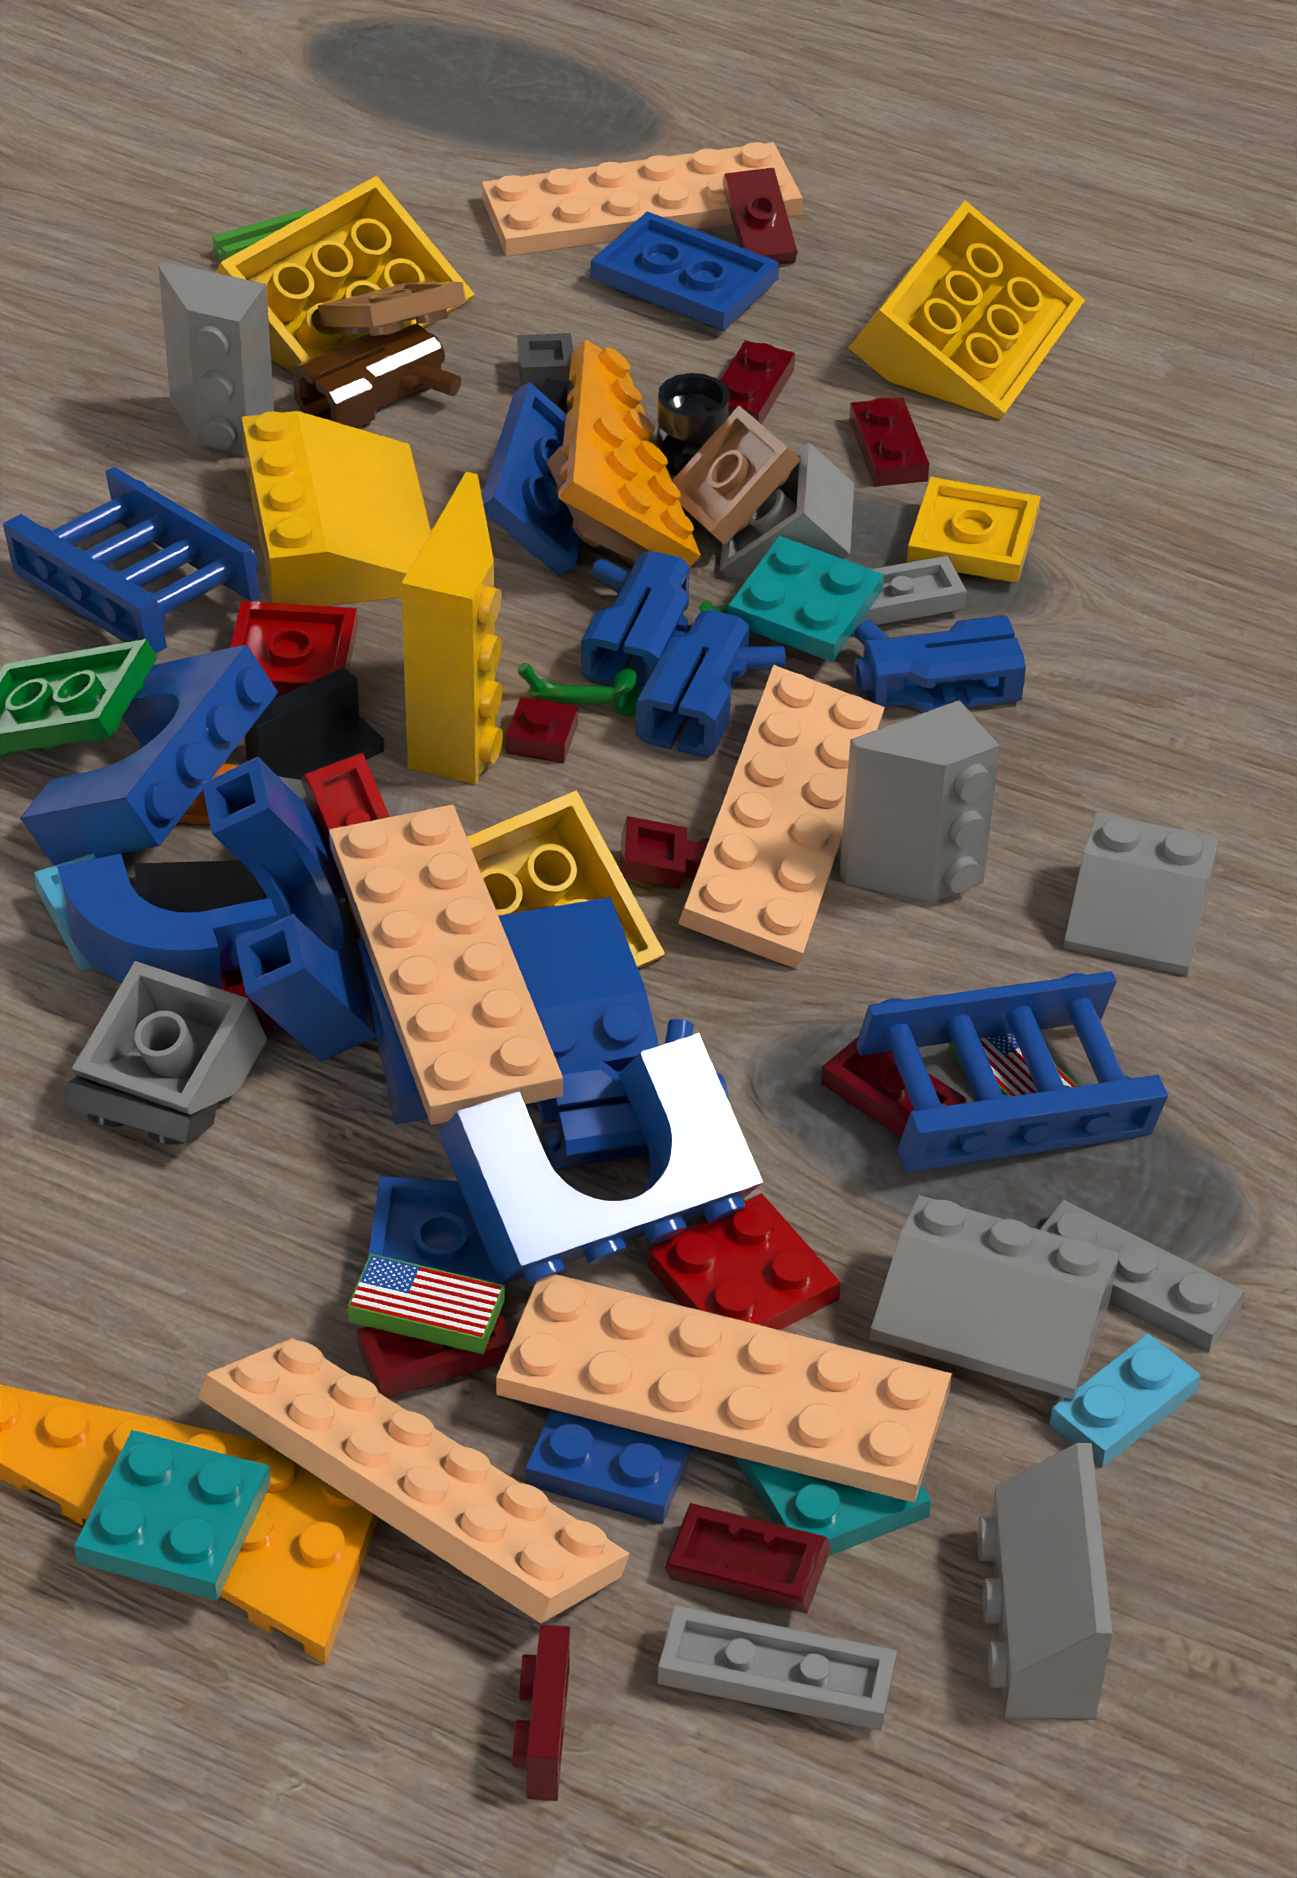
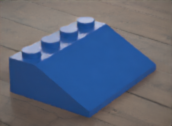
M611 897L498 916L558 1065L600 1059L618 1072L622 1071L640 1052L659 1046L647 992ZM363 938L357 939V948L394 1123L396 1125L428 1119Z

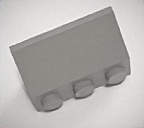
M163 261L158 268L170 402L198 446L244 456L242 417L261 415L265 412L274 411L266 284Z
M960 700L850 739L839 877L845 884L932 903L956 893L966 892L972 887L984 883L1000 745Z
M919 1195L900 1232L871 1326L869 1339L1073 1400L1106 1319L1120 1253L1098 1247L1087 1240L1070 1239L1032 1228L1018 1220L1001 1219L963 1208L952 1201L935 1200Z
M1075 1443L995 1486L991 1516H979L978 1556L980 1561H992L993 1578H984L983 1618L984 1623L997 1624L998 1641H990L988 1645V1681L990 1688H1002L1004 1718L1096 1719L1112 1638V1624L1092 1443Z

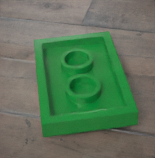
M147 639L4 663L0 669V757L17 751L36 748L52 749L61 744L87 740L98 742L110 737L118 729L122 716L134 696L142 689L146 676L158 658Z

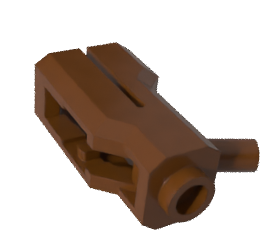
M416 323L388 335L370 336L369 333L293 366L294 399L303 413L357 428L375 420L377 409L426 387L449 396H455L460 389L461 377L441 369V364L445 360V352L437 336L429 333Z

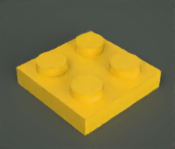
M930 477L908 544L906 563L948 556L956 572L981 576L990 580L1018 583L1039 514L1041 496Z

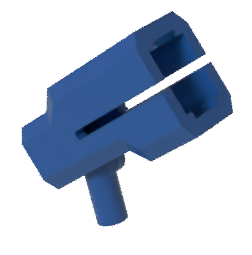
M654 551L639 554L630 573L604 558H600L594 563L590 573L591 578L617 592V600L614 606L596 611L581 641L582 676L592 683L613 687L615 675L622 669H626L632 656L636 655L630 667L637 675L636 684L632 690H637L646 685L670 638L686 634L688 631V620L683 615V612L689 606L690 565L680 557Z
M706 610L699 613L688 633L670 638L636 702V735L648 744L671 749L687 717L690 716L691 718L677 744V751L699 757L714 755L730 723L731 690L735 682L745 674L746 670H772L773 665L785 669V647H748L750 625L743 619L714 610Z
M1000 615L958 620L949 631L899 637L887 636L871 620L861 622L855 630V637L864 645L863 657L856 658L854 661L855 684L860 694L867 693L869 702L882 707L908 705L919 711L928 712L958 700L965 707L1022 701L1026 666L1024 654L1017 638H1014L1015 632L1008 616Z
M683 1019L669 1020L665 1044L692 1036L694 1024ZM600 1059L558 1065L563 1076V1096L537 1102L541 1123L558 1122L559 1127L546 1128L543 1131L549 1159L554 1169L649 1155L644 1134L618 1074L621 1071L616 1072ZM716 1073L729 1102L725 1079L721 1073Z

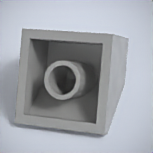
M810 442L794 452L801 461L790 472L786 482L771 493L755 511L744 529L737 532L726 545L722 543L720 572L727 578L748 579L779 535L846 560L851 551L854 482Z
M1096 812L1083 853L1063 949L1188 976L1210 891L1219 837Z
M135 961L73 1065L72 1070L76 1076L191 1115L238 1093L265 1045L267 1037L249 998Z

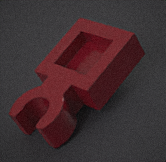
M627 816L621 833L619 869L625 879L680 889L684 877H689L694 881L709 838L698 842L688 841L687 827Z

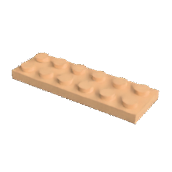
M752 142L741 147L719 150L701 149L696 153L675 156L655 155L645 160L623 163L605 162L598 166L571 170L559 168L549 173L527 176L507 175L497 180L482 182V200L505 256L611 242L647 211L695 230L733 225L722 185L724 173L774 167L787 216L802 215L803 197L774 142Z
M773 665L680 916L679 925L797 969L843 835L850 739L877 730L885 707L817 682L804 675Z
M454 805L329 829L332 855L430 1124L448 1122L457 1111L515 1092H520L524 1104L563 1096L562 1073Z
M553 1274L536 1281L497 1374L496 1395L915 1503L950 1391L952 1373Z
M291 1338L205 1374L198 1399L541 1624L622 1577L630 1553L607 1539L606 1534L599 1527L586 1521L577 1520L548 1501L547 1496L541 1490L528 1484L519 1483L491 1465L490 1460L480 1451L461 1446L436 1430L432 1422L425 1416L403 1409L378 1393L376 1386L370 1381L359 1376L350 1375L325 1359L322 1352L312 1344Z

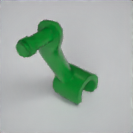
M523 663L518 667V674L530 685L529 695L534 698L561 704H609L613 706L615 711L624 716L636 715V702L645 687L642 686L637 690H632L636 684L637 675L630 668L622 669L615 675L613 687L561 685L548 679H539L533 672L534 670L530 664Z

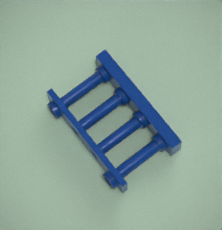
M116 467L105 471L111 501L54 530L40 526L23 514L3 523L13 572L121 641L130 642L147 639L155 653L167 648L162 624L165 621V614L222 584L251 602L260 597L256 575L259 567L258 560L247 543L237 540L151 489L144 482L134 479ZM118 522L129 527V529L87 551L74 547V545ZM151 543H155L163 548L161 551L121 572L107 567ZM186 563L198 569L194 573L154 594L141 588Z
M1113 971L1087 975L1073 973L1059 979L908 1000L893 998L879 1004L868 1005L856 1043L858 1053L861 1056L891 1051L914 1111L910 1112L897 1150L905 1173L1151 1135L1168 1094L1159 1074L1131 1078L1123 1074L1100 1022L1117 982ZM1074 1025L1098 1080V1084L1078 1087L1064 1085L1040 1030ZM1013 1034L1038 1093L1011 1097L1002 1094L979 1038ZM953 1043L976 1102L951 1106L940 1104L918 1047Z

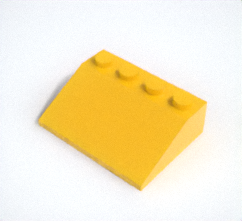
M377 175L223 260L215 272L266 284L271 360L292 374L293 366L370 333L368 331L360 334L344 335L343 327H322L318 305L407 282H463L466 302L471 301L475 295ZM462 305L447 308L448 314ZM416 319L401 322L402 329L416 324ZM434 322L421 323L419 325L425 328Z
M964 200L933 237L848 349L890 383L1000 420L1083 305L1085 299Z
M271 411L261 415L243 416L242 431L245 471L271 603L330 606L402 598L401 582L431 532L410 444L299 411Z
M466 471L401 582L407 768L476 785L486 764H494L497 761L503 742V730L496 727V715L500 708L503 687L501 683L495 682V670L502 651V638L495 635V622L501 607L502 592L501 589L494 587V559L478 474Z
M577 790L467 836L498 916L611 897L637 968L639 969L657 961L665 955ZM347 899L353 932L357 939L363 938L350 901Z

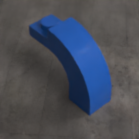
M121 854L57 866L63 912L73 942L88 962L108 977L120 983L125 979L133 963L137 961L223 990L221 973L241 969L235 940L277 921V915L271 898L191 913L169 911L156 907L140 897L131 886Z

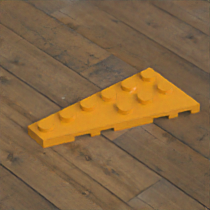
M584 339L571 354L569 380L575 387L569 392L567 397V403L573 408L566 414L562 451L567 455L568 460L561 466L560 476L566 482L559 489L558 498L649 551L680 557L691 567L701 556L692 534L694 527L684 514L679 501L680 491L671 481L666 468L668 464L667 458L658 448L653 435L655 428L646 417L641 405L643 397L634 386L628 372L631 368L630 364L615 349L606 347L603 350L587 339Z
M0 1384V1479L22 1492L33 1489L61 1506V1512L64 1516L82 1526L85 1525L131 1430L270 1466L271 1485L227 1578L220 1597L246 1611L248 1621L265 1631L272 1633L276 1628L304 1645V1653L326 1665L377 1526L378 1516L264 1441Z

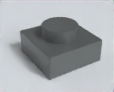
M571 333L517 335V354L521 385L531 382L533 385L543 386L546 379L571 383L569 380L571 354L573 353Z

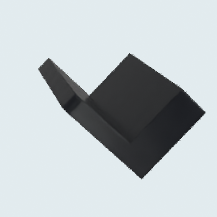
M344 666L272 700L245 735L246 759L248 761L259 757L277 776L300 780L309 772L362 752L367 760L383 752L385 749L384 738L359 715L358 681Z
M240 860L135 863L136 893L150 904L165 910L187 913L202 912L264 899V891L260 884Z

